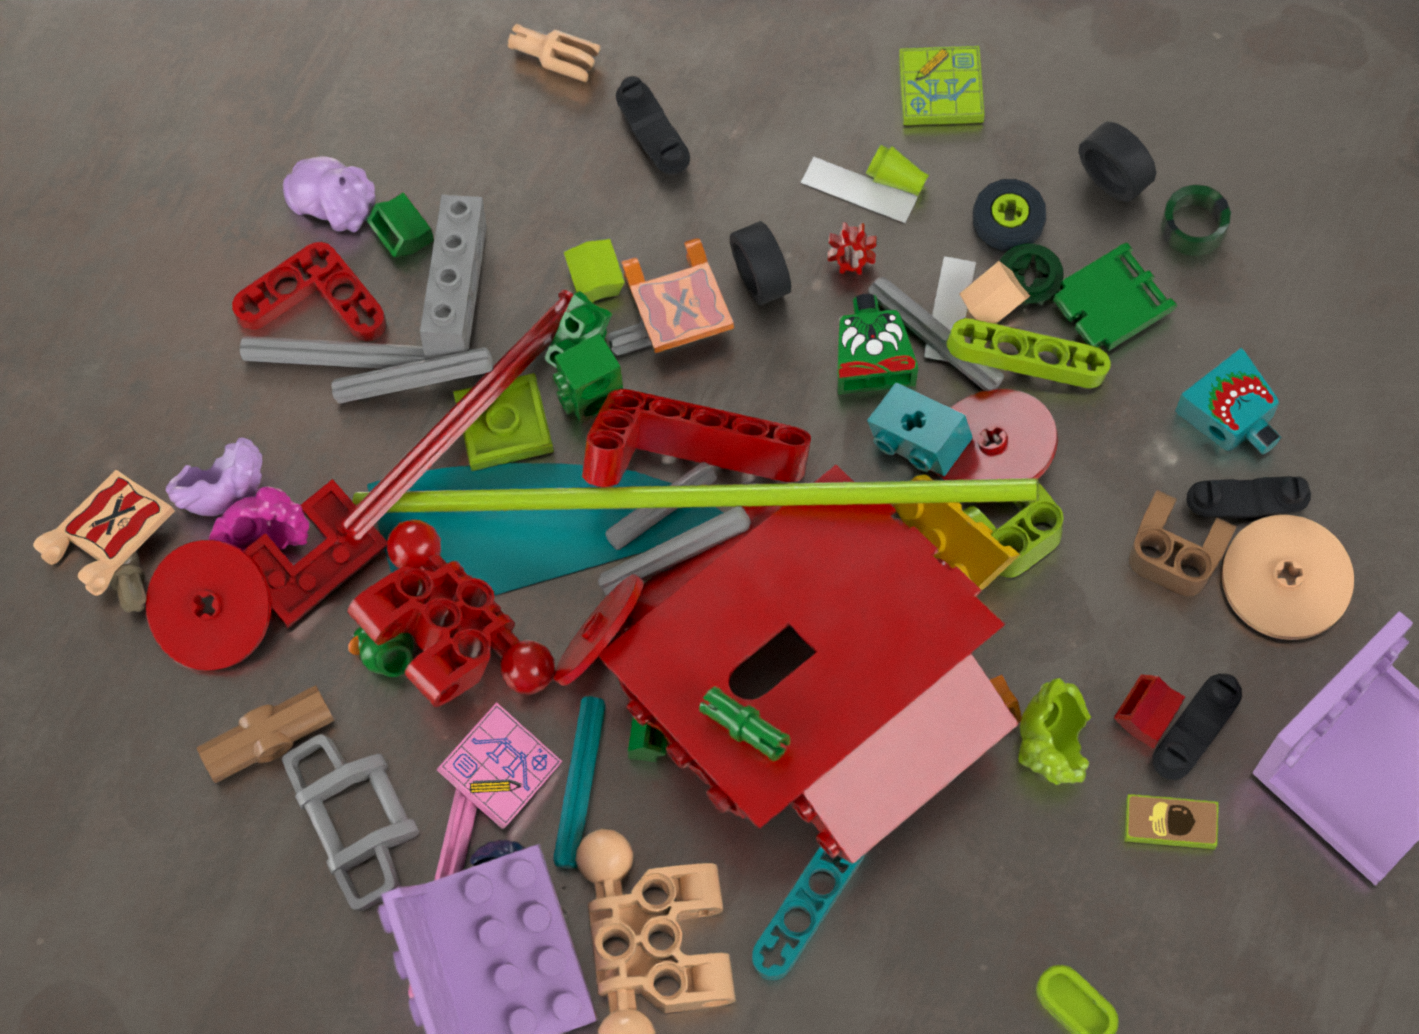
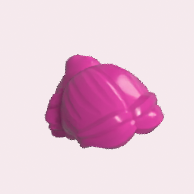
M265 486L258 490L256 496L246 497L235 502L224 512L222 517L217 518L209 540L224 541L245 550L266 533L281 550L288 544L293 546L306 544L309 536L307 533L309 522L304 517L302 507L294 503L284 491L279 488Z

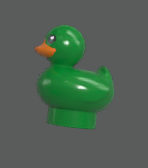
M359 627L351 637L348 650L353 655H360L363 665L371 672L384 674L388 677H398L405 673L406 668L413 660L414 640L411 634L401 633L390 641L377 645Z

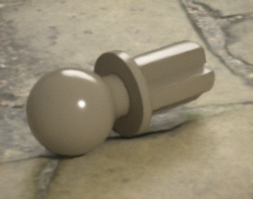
M136 551L114 572L110 581L111 587L118 593L121 607L126 612L133 610L136 612L142 611L147 600L143 588L145 575L139 567L140 559Z

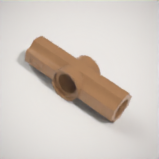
M315 685L275 707L273 705H264L251 710L239 720L238 726L196 748L214 783H217L255 762L267 763L280 758L291 750L293 742L335 720Z

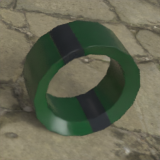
M1193 184L1181 187L1171 195L1163 212L1161 230L1164 239L1173 249L1184 255L1200 256L1211 253L1220 246L1230 225L1231 211L1228 202L1220 192L1209 186ZM1190 205L1200 206L1210 211L1215 217L1218 229L1209 236H1189L1181 232L1175 225L1173 214L1181 207Z

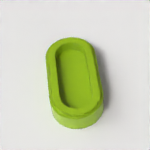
M1065 965L1052 966L1043 972L1036 988L1038 1000L1071 1034H1115L1117 1032L1119 1020L1116 1010L1078 972Z

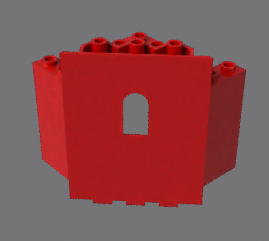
M834 465L813 483L854 481L839 466ZM891 504L742 506L751 520L749 529L653 576L644 583L634 608L618 630L621 636L609 644L600 653L599 658L618 678L622 690L631 701L626 707L634 719L641 726L649 724L662 731L670 743L666 747L670 757L681 769L685 767L691 768L705 784H709L711 788L706 793L712 803L722 813L728 810L742 819L747 816L760 829L791 803L795 811L805 822L809 823L812 821L820 833L815 838L831 858L838 855L854 864L1018 725V722L972 655L974 650L1005 626V624L988 606H985L976 597L981 593V589L957 566L952 569L944 560L934 557L938 552V548L914 526L909 528L900 519H893L891 517L896 512V509ZM788 625L816 652L769 692L757 699L746 700L739 698L729 688L731 673ZM718 687L723 693L742 706L750 705L757 709L760 713V718L790 736L789 745L780 744V746L786 749L785 753L778 760L772 761L768 756L746 741L738 742L730 737V730L699 711L701 702L707 705L710 704V702L703 699L705 694L711 688Z

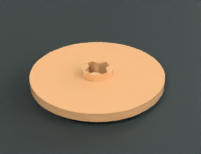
M1274 515L1254 521L1235 536L1223 560L1222 584L1232 609L1247 625L1270 637L1299 640L1310 638L1326 631L1341 618L1353 595L1354 571L1346 549L1328 529L1304 517ZM1284 568L1288 569L1290 575L1297 576L1292 585H1287L1286 579L1278 578Z

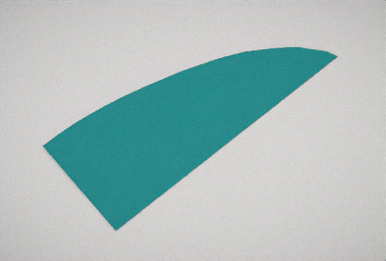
M505 463L471 471L470 465L427 470L407 491L586 488L598 486L591 485L583 479V465ZM625 470L620 482L611 487L670 486L672 483L636 471ZM381 480L368 483V491L370 492ZM716 507L677 508L620 550H616L610 544L605 533L637 508L385 513L377 521L380 534L386 541L389 534L400 522L414 519L424 521L433 526L441 538L440 556L446 563L458 561L467 575L488 583L493 589L495 596L646 552L724 512ZM386 548L385 553L392 573L399 568L390 560Z

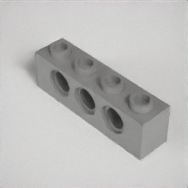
M441 195L420 327L425 360L469 350L487 228L483 197Z

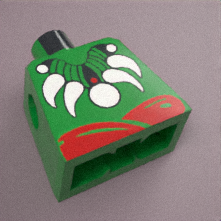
M867 293L854 297L852 300L854 314L844 315L839 320L837 395L891 389L895 383L905 387L916 386L918 363L900 313L897 310L879 311L877 296Z

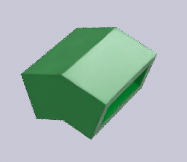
M404 192L390 201L376 203L367 219L368 224L394 258L414 254L434 241L431 227Z
M633 717L628 746L629 759L656 762L657 757L666 755L667 738L662 731L654 728L652 745L649 744L651 726L649 724L641 726Z

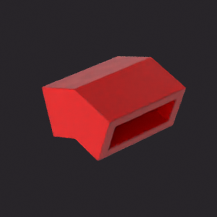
M1141 674L1113 719L1130 735L1154 749L1186 697L1169 687L1159 676Z

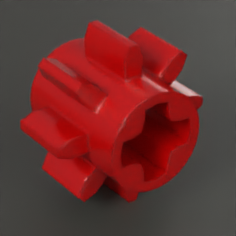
M843 222L842 230L838 235L830 233L828 236V244L834 248L828 250L827 260L828 262L837 260L840 266V274L847 270L856 271L858 275H862V267L866 262L869 264H875L876 253L871 249L877 246V237H867L864 232V223L856 227L848 226L846 222ZM851 245H852V247H853V249H854L855 251L852 252V249H851L850 247H846V246H851Z

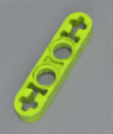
M964 318L956 321L946 341L950 354L962 361L1083 388H1095L1101 385L1111 366L1108 355L1098 347L975 319ZM964 336L970 337L971 344L965 342ZM986 340L991 341L988 348H985ZM1002 342L1010 343L1016 347L1018 354L1007 355L999 349L998 344ZM1039 352L1053 353L1058 358L1059 363H1045L1039 357ZM1069 358L1072 359L1070 365L1067 366ZM1086 363L1091 364V369L1093 371L1088 370V365Z

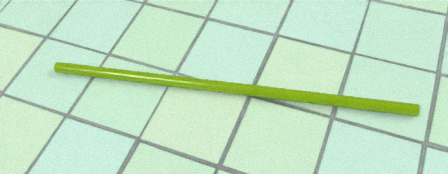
M1038 478L406 491L386 513L1038 501L1039 481ZM355 492L352 502L357 506L369 492Z

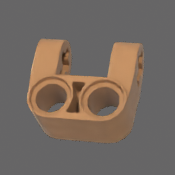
M1157 490L1143 516L1130 550L1129 565L1139 576L1179 595L1195 596L1205 588L1237 526L1216 518L1203 546L1192 543L1163 529L1177 498ZM1145 546L1154 547L1161 556L1159 558L1147 557L1143 554L1141 548ZM1181 566H1194L1198 569L1201 576H1187L1182 571Z

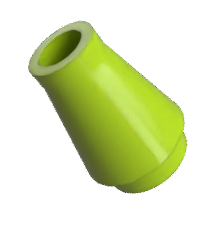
M880 145L866 171L867 175L874 178L873 182L909 192L917 197L929 176L893 146L889 149L883 145Z

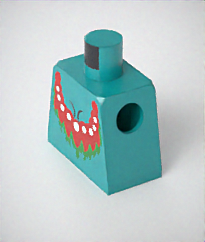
M1242 348L1183 392L1175 410L1180 417L1225 451H1232L1248 439L1264 455L1275 447L1282 438L1268 424L1279 406L1278 398Z

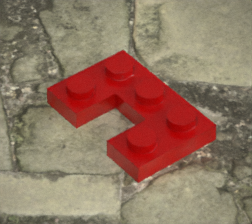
M333 479L300 505L304 515L325 540L295 565L288 560L266 533L244 550L262 569L271 593L272 610L287 628L291 627L387 548V541L374 526L358 540L353 539L343 530L342 520L356 505Z

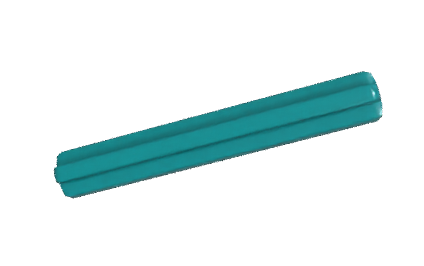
M585 696L581 700L553 856L554 865L560 868L575 869L577 867L576 853L583 837L605 712V701L599 697Z

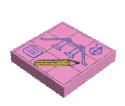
M496 702L436 770L499 827L504 829L563 761Z

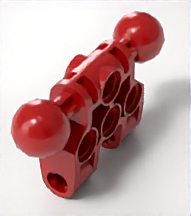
M411 519L400 522L393 529L387 540V553L392 563L399 569L368 587L351 602L347 613L377 645H382L401 633H409L414 636L415 642L423 652L408 665L405 670V676L434 707L442 706L478 684L490 659V651L493 649L502 658L500 662L501 677L510 689L516 693L526 695L542 692L553 681L555 672V658L550 650L538 641L526 639L520 641L512 632L515 622L508 614H504L501 611V607L494 601V591L491 586L481 579L467 575L458 561L446 563L440 556L441 538L433 526L421 520Z

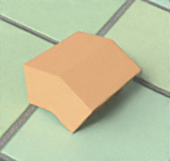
M1000 261L959 293L969 312L976 320L997 324L1030 297L1012 270Z

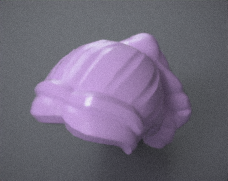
M320 156L300 160L296 163L292 173L284 179L283 192L287 205L296 214H310L319 219L328 220L331 228L335 231L341 232L348 229L351 232H356L361 227L362 222L367 221L372 212L371 209L375 204L374 183L366 178V172L362 168L346 167L334 158Z
M238 438L236 443H230L225 446L223 456L217 458L210 469L201 470L196 466L185 465L183 470L169 481L166 486V492L170 501L174 502L175 506L179 509H186L201 516L222 515L235 502L246 497L256 496L262 478L260 469L263 455L251 440Z

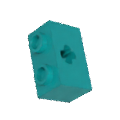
M899 383L893 385L867 420L874 437L873 442L880 450L889 455L897 453L907 458L919 470L924 472L932 470L944 477L973 439L964 414Z

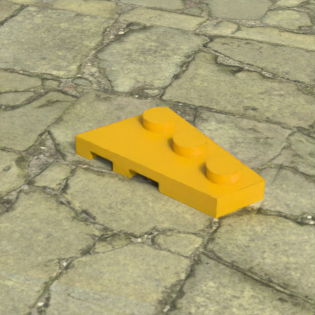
M925 474L915 476L911 481H932V479ZM960 503L892 504L902 521L909 528L912 526L917 528L938 548V552L934 555L936 559L944 560L952 569L957 566L981 591L1020 556L1010 545L1004 547L992 537L993 531L983 522L976 523L965 514Z

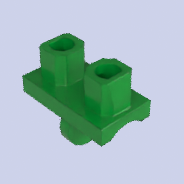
M581 291L573 294L551 346H549L544 357L546 362L557 368L555 362L556 355L598 333L605 339L607 335L606 328L613 313L593 304Z

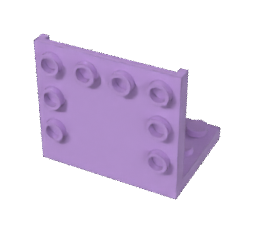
M1400 611L1277 735L1252 772L1375 886L1419 840V689L1392 666L1399 657L1398 655L1410 643L1404 635L1413 625V622Z
M540 844L426 884L400 887L381 894L384 904L378 907L380 919L387 933H394L399 951L394 952L395 965L401 979H409L414 997L409 999L410 1011L415 1024L418 1027L424 1025L426 1034H561L598 1021Z

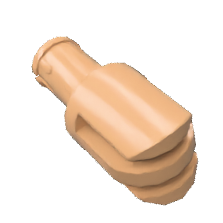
M520 24L514 25L512 31L516 32V35L510 33L508 48L538 57L542 67L585 83L587 82L589 74L586 71L592 70L595 63L593 57L598 56L601 48L600 45L558 30L545 35L522 27Z

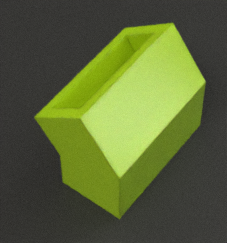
M610 239L587 241L563 252L576 293L581 291L591 302L601 298L619 296L625 282Z

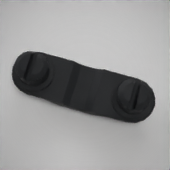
M636 76L626 77L616 91V101L625 115L632 132L660 171L669 175L682 172L690 163L688 148L676 129L669 122L650 88Z
M1300 476L1263 477L1253 480H1204L1196 482L1190 487L1187 492L1186 501L1193 513L1203 517L1261 518L1280 513L1302 511L1311 500V491L1308 482Z
M1225 673L1216 674L1207 679L1157 746L1153 754V766L1161 777L1168 780L1184 778L1192 770L1238 707L1242 699V688L1233 675Z

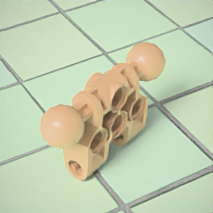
M608 829L596 830L582 839L577 848L576 863L579 872L586 880L594 883L596 899L587 904L598 995L608 997L610 1012L603 1019L598 1029V1034H656L653 1023L649 1018L637 1011L635 994H642L648 1002L664 1014L712 1008L734 1003L736 997L729 954L685 955L680 951L682 931L678 924L679 921L713 916L723 911L717 865L713 863H700L648 869L632 889L631 894L623 895L621 880L628 875L633 865V851L630 843L622 834ZM658 887L664 890L668 898L663 904L651 905L643 898V893L649 888ZM658 931L666 932L672 937L674 943L669 949L657 950L649 944V937ZM612 937H620L627 943L628 949L622 955L612 956L603 949L604 942ZM669 976L678 982L680 989L674 995L663 996L656 991L654 983L660 977Z

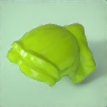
M1054 678L1050 682H1045L1041 685L1039 692L1028 703L1020 723L1022 743L1018 762L1030 768L1033 772L1042 774L1049 782L1055 785L1068 782L1072 784L1083 782L1086 778L1085 771L1089 765V761L1080 754L1082 747L1078 741V735L1080 730L1086 726V722L1091 719V715L1077 686L1070 683L1065 684L1061 678Z

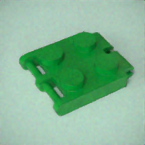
M1128 242L1121 244L1062 280L1061 291L1054 295L1053 301L1069 322H1073L1082 316L1083 319L1076 323L1075 329L1087 345L1098 348L1104 345L1109 351L1170 314L1177 307L1175 301L1172 298L1167 299L1153 282L1155 276L1150 270L1145 271L1131 254L1133 249ZM1122 259H1125L1127 261V263L1138 275L1137 277H1134L1132 275V273L1121 261ZM1144 287L1150 290L1160 305L1157 306L1143 289Z

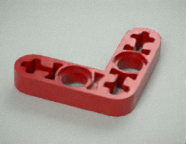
M314 242L307 245L239 291L232 301V310L238 323L249 330H256L266 326L316 291H318L358 340L370 342L379 339L387 327L386 317L381 305L336 250L324 242ZM319 257L322 261L326 260L327 265L321 268L318 265H314L313 260ZM299 268L303 269L304 274L307 273L308 280L304 281L298 270ZM290 277L297 281L296 288L288 294H281L275 290L276 284L283 278ZM347 283L354 287L353 294L345 300H339L332 296V292L337 285ZM267 290L274 301L272 304L264 296V292ZM252 303L253 306H258L260 311L253 315L252 312L246 311L245 306ZM359 305L368 318H373V325L361 324L358 313L355 310Z

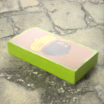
M1127 795L1125 842L1215 849L1217 847L1218 802Z

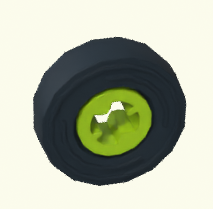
M1000 179L988 184L978 194L973 206V225L979 237L990 247L1002 251H1008L1017 245L1035 242L1040 237L1047 219L1046 204L1040 192L1029 183L1018 179ZM1006 209L1014 210L1013 221L1005 220Z

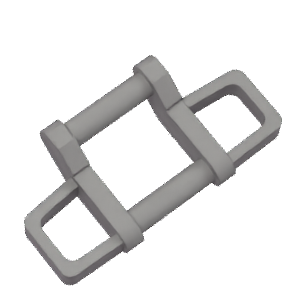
M322 734L316 735L286 753L282 758V762L296 792L295 798L300 808L307 810L329 857L326 864L331 874L335 875L350 907L354 910L366 911L383 901L382 893L401 887L388 848L405 843L416 837L420 832L415 821L408 819L385 772L388 765L383 755L375 754L346 763L332 739ZM323 747L336 770L307 786L300 772L299 762ZM370 779L391 825L372 832L344 849L323 801L354 783ZM377 855L385 876V883L380 888L360 898L347 871Z

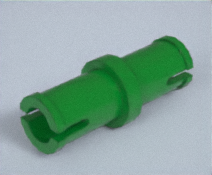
M718 687L711 688L705 694L703 699L710 702V704L707 705L701 702L699 711L730 730V737L738 742L746 741L768 756L772 761L778 760L785 753L786 749L780 746V744L789 745L790 736L760 718V713L757 709L750 705L742 706L723 693Z

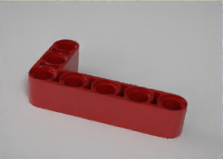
M617 389L608 394L587 435L582 477L589 484L598 487L617 485L637 448L699 463L706 462L708 465L778 481L797 482L805 476L811 435L804 429L635 390Z

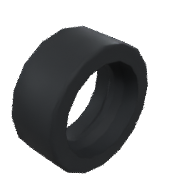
M1104 122L1079 144V157L1087 174L1105 193L1119 201L1129 202L1135 199L1155 180L1157 171L1148 149L1138 137L1118 123Z
M759 221L730 234V246L737 269L749 294L758 305L761 306L791 293L792 284L785 259L774 235L765 223Z

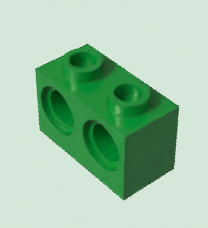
M600 333L555 356L557 373L553 374V378L559 389L556 395L564 411L567 414L574 412L581 424L598 415L611 391L623 389L621 366Z

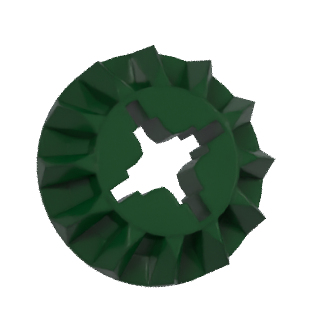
M1021 244L1008 250L1000 260L1002 264L1012 270L1019 283L1030 295L1029 298L1022 302L1024 307L1029 303H1039L1042 306L1046 300L1058 293L1061 281L1064 278V271L1060 259L1050 249L1038 244ZM1030 263H1033L1035 276L1039 278H1035L1033 284L1028 287L1026 286L1027 283H1025V277L1018 274H1025L1027 269H1029Z

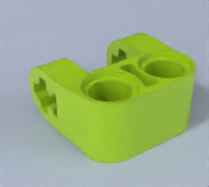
M1040 483L1039 500L1014 501L1013 504L1021 512L998 529L975 506L970 505L963 511L976 523L983 522L993 531L991 536L1004 547L1010 545L1020 551V556L1001 572L1000 576L1011 578L1021 575L1060 544L1064 520L1063 512ZM1038 522H1045L1053 528L1042 531L1033 525Z

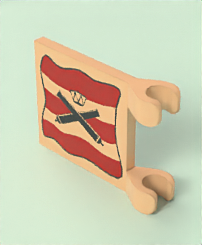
M115 470L56 529L40 535L34 541L33 546L41 553V558L51 565L60 561L70 541L98 561L84 566L78 573V578L86 585L85 588L88 592L98 596L107 589L114 572L175 511L172 506Z

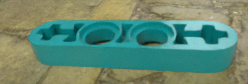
M821 846L819 847L754 946L752 965L755 972L761 978L779 980L790 972L862 862L865 854L854 864L842 858L839 867L847 870L845 873H841L833 863L822 860L824 856H827L831 862L834 858H831ZM817 872H827L835 881L834 889L825 895L814 893L809 886L810 877ZM792 909H802L808 913L811 922L806 930L793 932L784 923L785 915ZM775 930H778L786 940L798 944L793 949L787 942L780 954V959L784 964L781 967L773 964L768 969L764 967L765 957L761 952L763 950L772 952L779 943V937L772 934Z

